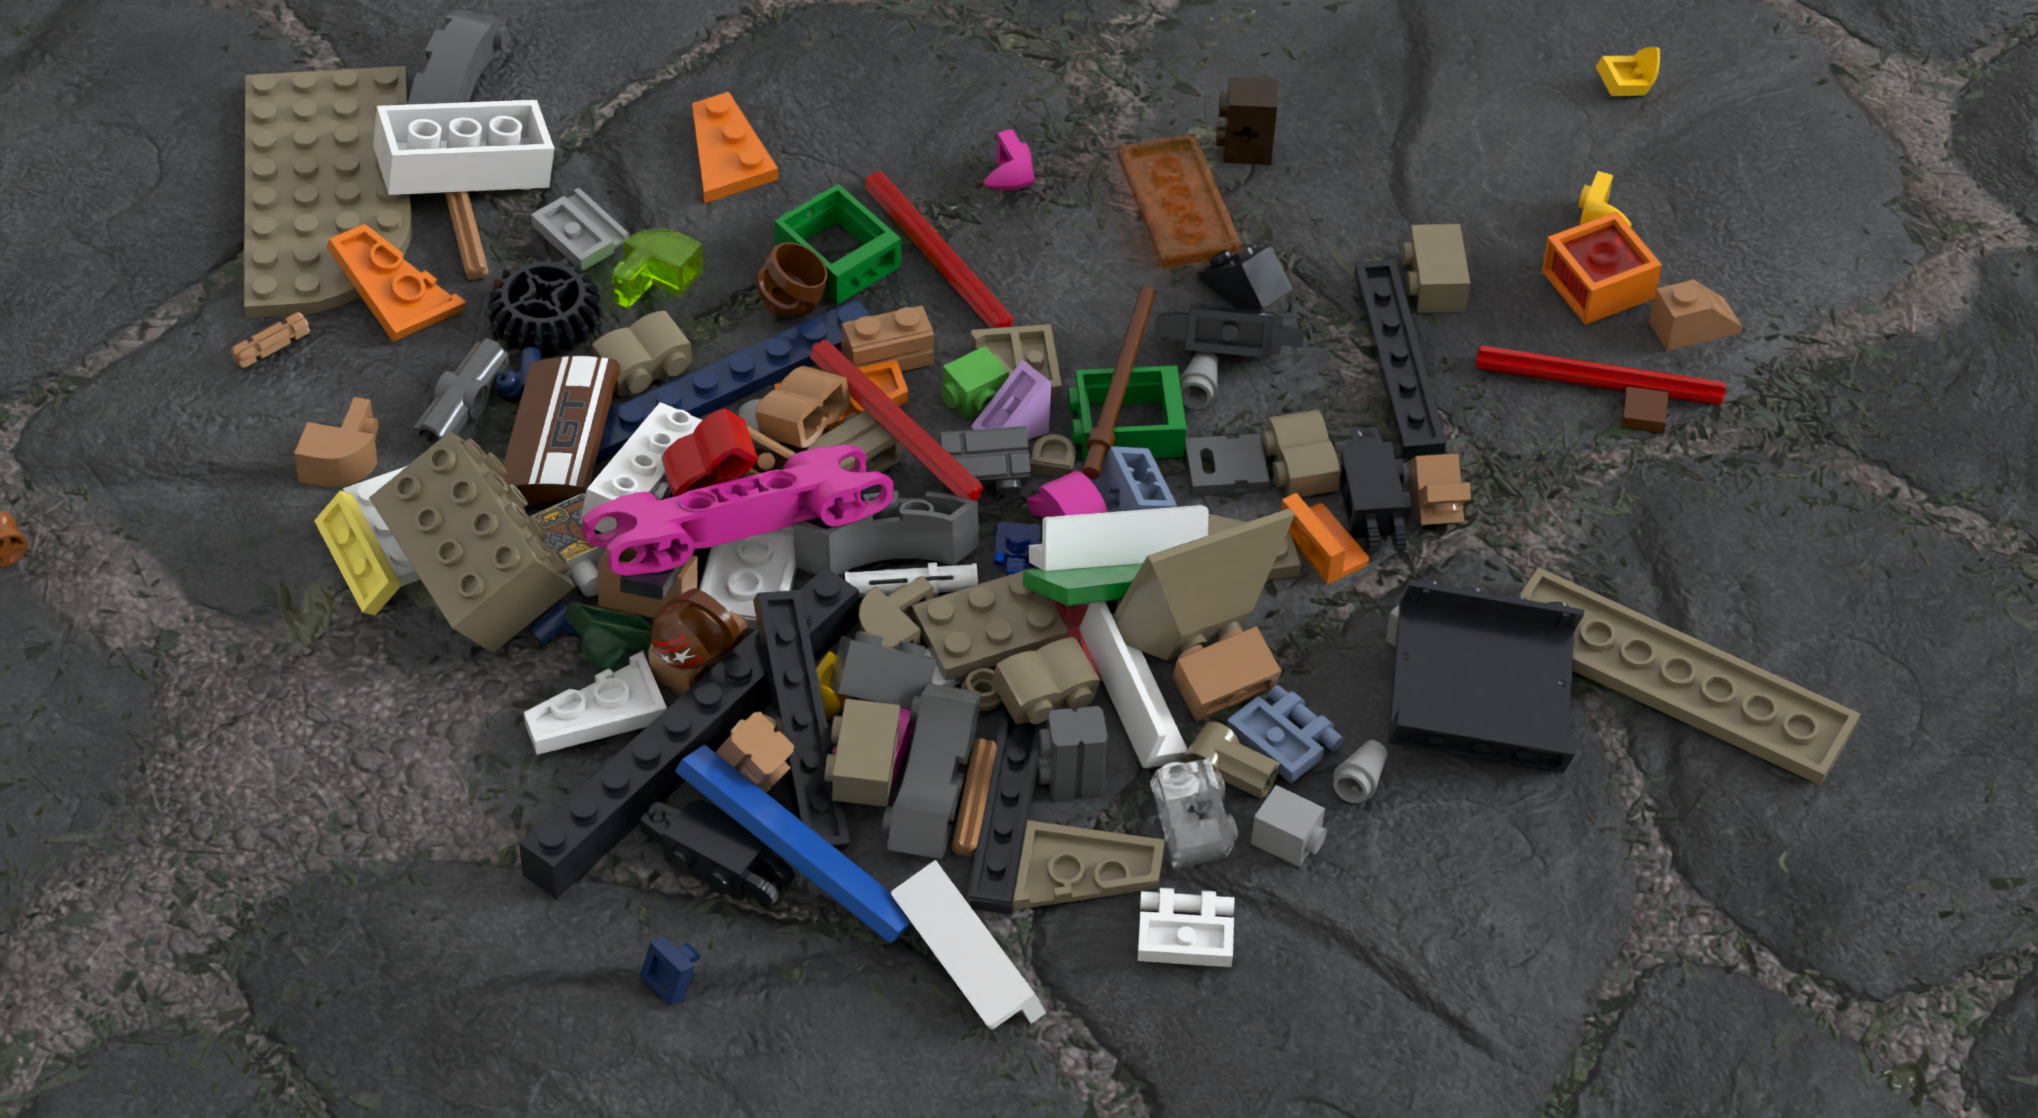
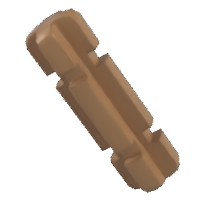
M295 312L283 319L284 324L278 321L250 336V342L243 340L235 344L231 348L234 361L240 368H246L257 362L256 357L259 356L260 359H263L291 344V338L297 341L310 332L306 318L301 313Z

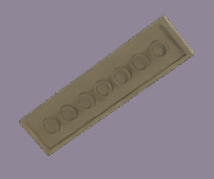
M1537 568L1520 593L1527 600L1543 603L1557 601L1566 603L1572 608L1584 609V616L1574 632L1572 671L1819 785L1823 784L1858 724L1860 713L1542 568Z

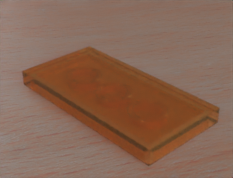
M1195 133L1118 146V160L1162 269L1208 261L1209 257L1221 250L1230 248L1231 252H1234L1241 248V242Z

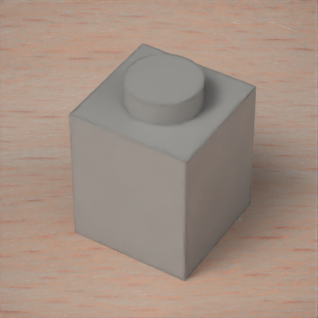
M1275 785L1254 816L1251 844L1300 867L1309 852L1316 854L1324 842L1327 829L1322 827L1325 808Z

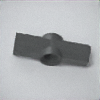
M487 338L482 342H476L455 372L448 370L442 374L435 388L433 402L413 427L415 438L426 449H429L450 431L457 435L469 418L476 420L483 414L489 400L490 389L496 382L497 376L509 364V355L500 347L498 342Z

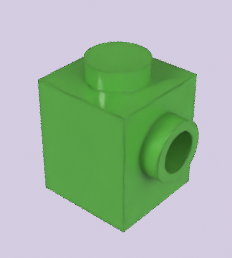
M983 346L943 366V385L940 388L942 398L948 407L955 408L967 421L982 413L1009 378V371L986 346Z

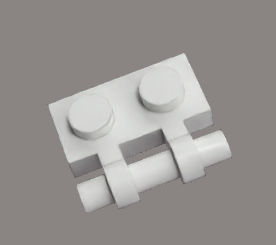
M1160 888V893L1141 891L1140 910L1158 911V913L1140 912L1138 961L1232 967L1234 918L1216 917L1215 915L1233 916L1234 897L1216 896L1215 891H1202L1201 895L1175 894L1174 889ZM1173 912L1198 913L1200 915L1173 914Z

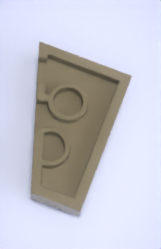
M1028 820L1014 894L1013 910L1158 889L1165 840Z

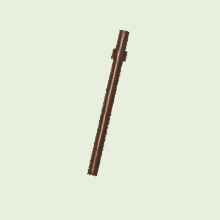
M1143 286L1139 290L1097 427L1093 428L1089 434L1086 444L1089 452L1082 471L1089 479L1099 477L1104 459L1110 446L1113 447L1115 441L1113 430L1156 295V291L1150 286Z

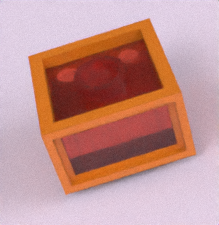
M1616 211L1547 237L1541 271L1582 322L1587 325L1653 300L1662 264Z

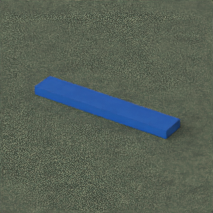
M703 745L681 760L675 770L679 776L887 942L893 943L913 926L892 897L890 891L709 747Z

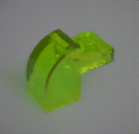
M648 229L627 238L624 241L625 261H621L616 266L612 275L615 302L629 309L652 284L680 297L703 273L702 243L669 229Z

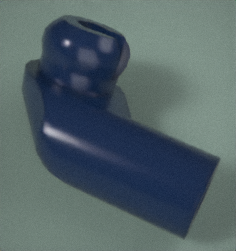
M533 347L522 349L520 352L519 371L514 372L508 369L506 370L507 377L502 372L497 376L496 386L504 397L516 399L522 396L531 362L541 360L540 350Z
M561 603L551 609L529 631L544 646L560 631L579 634L583 637L590 636L597 630L598 620L594 616L593 611L585 606Z

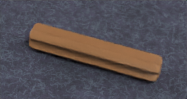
M467 191L445 192L467 278L471 281H476L479 278L485 279L489 270L469 194Z
M979 738L973 743L952 843V851L956 855L972 857L976 852L997 751V744L992 740L986 741Z

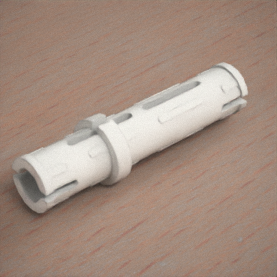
M937 562L928 563V567L863 572L848 571L845 572V581L859 589V598H864L875 586L886 596H889L897 587L909 584L923 576L926 580H932L928 582L933 586V598L939 597V593L956 592L978 585L976 563L972 565L937 567ZM953 578V580H939V581L936 580V579ZM907 581V583L870 585V583Z

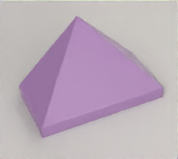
M1022 359L971 427L974 430L1026 426L1028 440L1049 433L1051 382Z

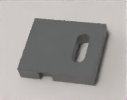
M1260 434L1239 435V438L1227 439V436L1186 438L1184 453L1192 496L1268 492L1269 476ZM1202 458L1211 460L1214 473L1207 474L1203 471Z

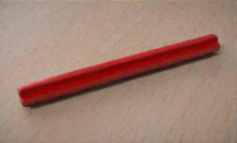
M882 171L869 174L865 178V189L989 328L1013 327V316Z
M823 340L820 343L816 342L812 346L811 360L825 372L846 377L849 395L956 496L974 501L981 497L982 484L828 340Z
M1480 346L1477 351L1476 367L1481 370L1626 391V387L1669 392L1668 398L1721 405L1725 398L1726 384L1721 381L1489 346Z

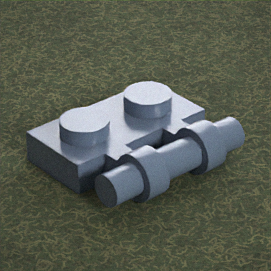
M1275 685L1267 695V699L1274 705L1271 706L1260 696H1257L1227 720V727L1236 734L1239 742L1244 746L1279 762L1280 769L1278 774L1292 784L1322 760L1324 748L1319 744L1323 743L1331 751L1335 752L1343 744L1344 737L1334 730V724L1325 716H1316L1304 706L1305 700L1295 692L1288 693L1279 685ZM1291 720L1296 721L1299 725L1303 727V729L1300 730L1291 722Z

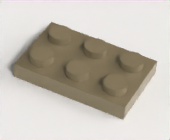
M1030 568L1024 571L1035 570V568ZM1023 571L912 605L911 616L915 624L921 629L920 634L932 657L937 660L936 665L945 681L969 674L975 669L995 666L1000 661L1015 654L1037 651L1049 643L1069 638V630L1052 599L1023 587Z

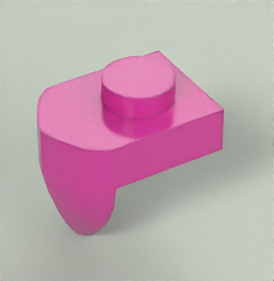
M1013 129L997 133L996 162L999 167L989 174L983 181V184L996 191H1016L1032 186L1034 183V173L1029 147L1026 143L1020 142Z

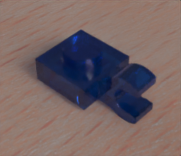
M998 521L994 565L1007 566L1006 576L1024 571L1025 567L1038 568L1029 563V545L1040 544L1041 524Z

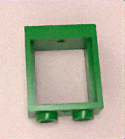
M839 184L823 193L815 195L808 202L792 211L784 213L774 221L775 246L786 242L801 244L815 252L824 262L827 269V282L824 294L836 305L901 267V238ZM838 223L863 246L831 264L806 241Z
M1177 365L1133 367L1122 404L1159 402L1162 425L1114 427L1115 441L1113 447L1149 448L1153 458L1184 457L1187 428ZM1115 368L1076 370L1075 387H1068L1069 413H1076L1077 419H1072L1071 422L1073 445L1080 444L1082 462L1086 461L1089 452L1086 444L1090 431L1093 429L1089 405L1104 404Z

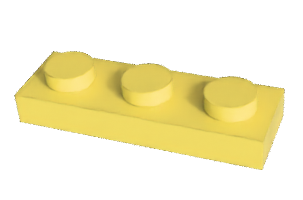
M339 491L314 522L361 611L376 616L402 585L353 494Z

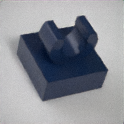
M663 936L650 942L639 977L671 1006L684 1000L690 979L695 975L693 971L695 965L693 962L698 961L701 955L690 944L685 943L676 948Z

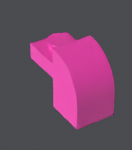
M1077 470L1057 480L1043 484L1039 487L1040 493L1026 499L1031 515L1043 518L1108 512L1106 504L1095 485L1087 476Z

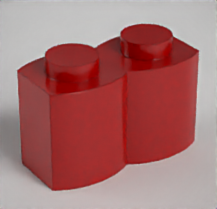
M726 408L709 414L697 425L692 434L677 439L665 450L661 457L673 497L688 491L736 480L746 474L758 459L745 420Z

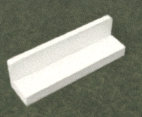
M1203 505L1045 517L1042 524V544L1029 545V563L1044 571L1141 564L1148 555L1208 536V508Z
M1105 601L1090 603L1079 630L1142 767L1164 766L1171 762L1182 763V757L1187 751V747L1142 651L1125 645L1112 617L1113 614L1110 613Z
M936 860L892 890L891 895L989 1029L996 1028L1020 1010L1030 1024L1046 1014L1034 991Z

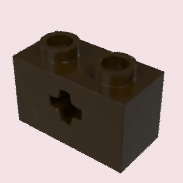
M1229 77L1227 93H1220L1219 117L1225 118V122H1217L1216 146H1223V163L1271 165L1277 115V79Z

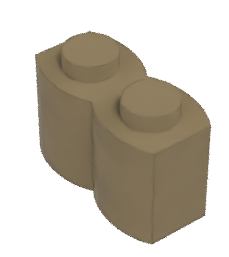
M666 311L648 314L637 320L630 327L613 330L592 344L593 357L615 359L620 364L614 391L618 396L640 393L655 379L677 376L692 363L691 343Z
M1316 409L1268 417V431L1262 432V445L1266 457H1273V477L1276 486L1283 487L1287 497L1294 493H1297L1300 497L1339 491L1340 466L1320 411Z
M1074 637L1054 641L1037 651H1026L1010 656L996 664L992 683L1015 724L1028 722L1038 724L1048 719V714H1050L1051 710L1071 708L1073 711H1076L1080 707H1086L1093 701L1100 682L1096 671Z

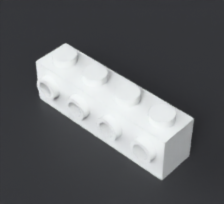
M660 402L587 488L580 523L582 524V518L593 508L621 496L637 492H649L658 501L669 498L671 488L661 457L665 450L677 439L692 434L702 420L684 410L675 409ZM613 517L601 519L595 526V530L605 533L615 529L617 525L616 519Z

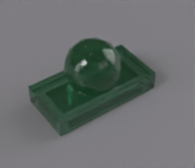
M575 602L569 603L565 611L564 617L583 638L581 647L584 657L589 663L599 668L615 665L624 656L626 647L649 651L652 643L651 626L642 616Z

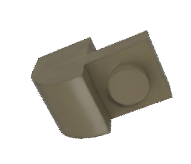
M923 576L909 584L897 587L889 596H886L875 586L865 595L861 602L859 631L883 637L881 645L898 648L899 641L920 645L921 629L915 624L911 616L912 605L933 599V586Z

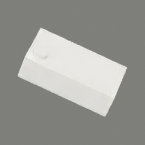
M537 100L385 105L376 107L373 147L389 195L507 189L530 190L533 188L550 187L554 146Z

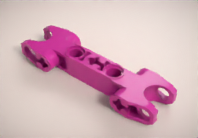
M853 445L819 447L793 455L786 462L783 470L768 471L688 491L682 495L659 501L649 492H637L618 497L593 508L582 518L583 538L589 544L597 547H606L608 555L607 566L614 573L624 576L658 573L684 565L692 556L694 549L708 548L783 529L806 520L819 517L826 525L832 527L857 522L883 510L893 501V481L887 475L880 472H867V454L861 448ZM854 457V465L849 471L839 467V463L843 459ZM881 484V491L875 499L871 501L861 500V490ZM606 517L616 519L617 525L615 529L602 534L594 533L595 526L601 519ZM629 547L637 552L636 557L632 561L627 563L619 562V556L626 548Z

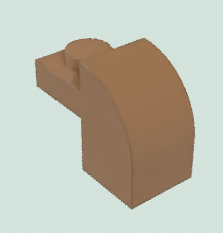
M354 397L341 428L307 422L294 452L298 482L323 487H343L364 479L374 470L378 463L375 446L378 419L373 418L370 399Z
M1459 454L1416 456L1409 461L1410 487L1417 522L1420 525L1464 522L1463 504L1471 500L1470 482L1461 483Z

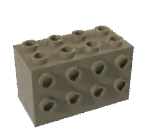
M450 431L371 495L369 499L450 626L494 653L575 586L566 574L570 569L568 562L555 548L550 549L545 542V539L549 537L546 529L534 516L529 518L523 509L528 505L524 496L514 485L510 484L508 486L502 477L507 471L499 459L491 452L485 455L473 439L469 438L464 441Z

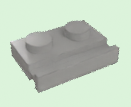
M580 188L575 189L574 195L566 198L563 196L531 214L532 226L574 265H581L582 270L612 255L614 248L619 245L624 247L629 245V233Z

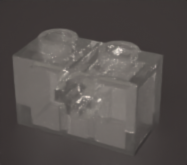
M1208 758L1157 769L1150 784L1173 868L1176 869L1226 858L1234 847V842L1237 841V828L1231 814L1226 815L1221 799L1225 797L1223 777L1220 771L1214 772L1211 759ZM1191 805L1194 806L1196 812H1204L1205 815L1202 820H1199L1197 813L1188 812Z

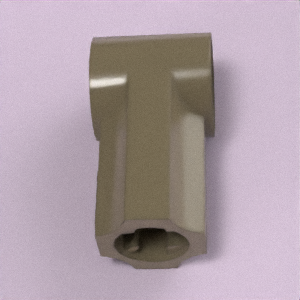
M1218 722L1206 723L1182 757V763L1188 765L1193 770L1198 780L1213 782L1219 778L1260 799L1268 795L1280 769L1279 762L1240 744L1236 734L1230 728Z

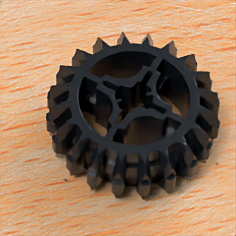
M550 256L546 262H537L533 257L530 264L524 265L517 262L514 271L504 269L501 279L494 280V286L492 291L489 292L488 297L489 321L492 323L498 339H505L508 348L519 346V349L522 350L527 347H533L540 350L541 355L544 351H552L557 357L559 349L566 348L573 352L575 342L586 343L588 334L595 333L597 321H600L601 315L600 291L597 285H595L592 275L584 274L581 265L570 267L567 259L554 263Z

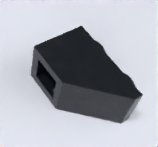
M1248 244L1234 252H1231L1230 248L1221 250L1209 257L1210 265L1197 273L1203 283L1237 309H1263L1293 289L1271 245L1254 248L1253 244Z

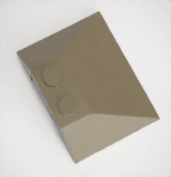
M1288 508L1148 555L1112 616L1125 645L1168 661L1179 657L1185 650L1193 646L1202 645L1203 648L1217 643L1219 638L1227 632L1238 628L1242 629L1256 605L1295 514L1292 509Z

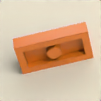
M1297 493L1282 499L1281 511L1291 508L1295 514L1288 532H1291L1296 549L1327 585L1368 566L1369 556L1324 504L1319 503L1309 508Z

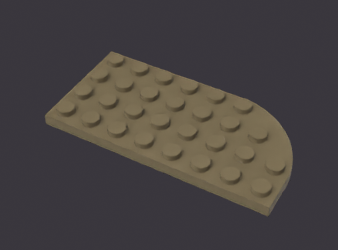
M406 66L245 75L244 309L246 318L290 316L295 312H299L302 315L320 313L360 298L361 296L327 249L329 238L357 226L366 224L404 253L403 257L406 254L412 235L411 194H388L373 147L376 107L407 105Z

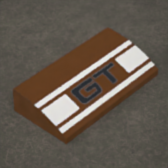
M568 356L531 362L503 463L507 473L502 476L508 486L510 484L514 485L524 496L528 503L524 508L586 493L593 474L620 364L615 359Z

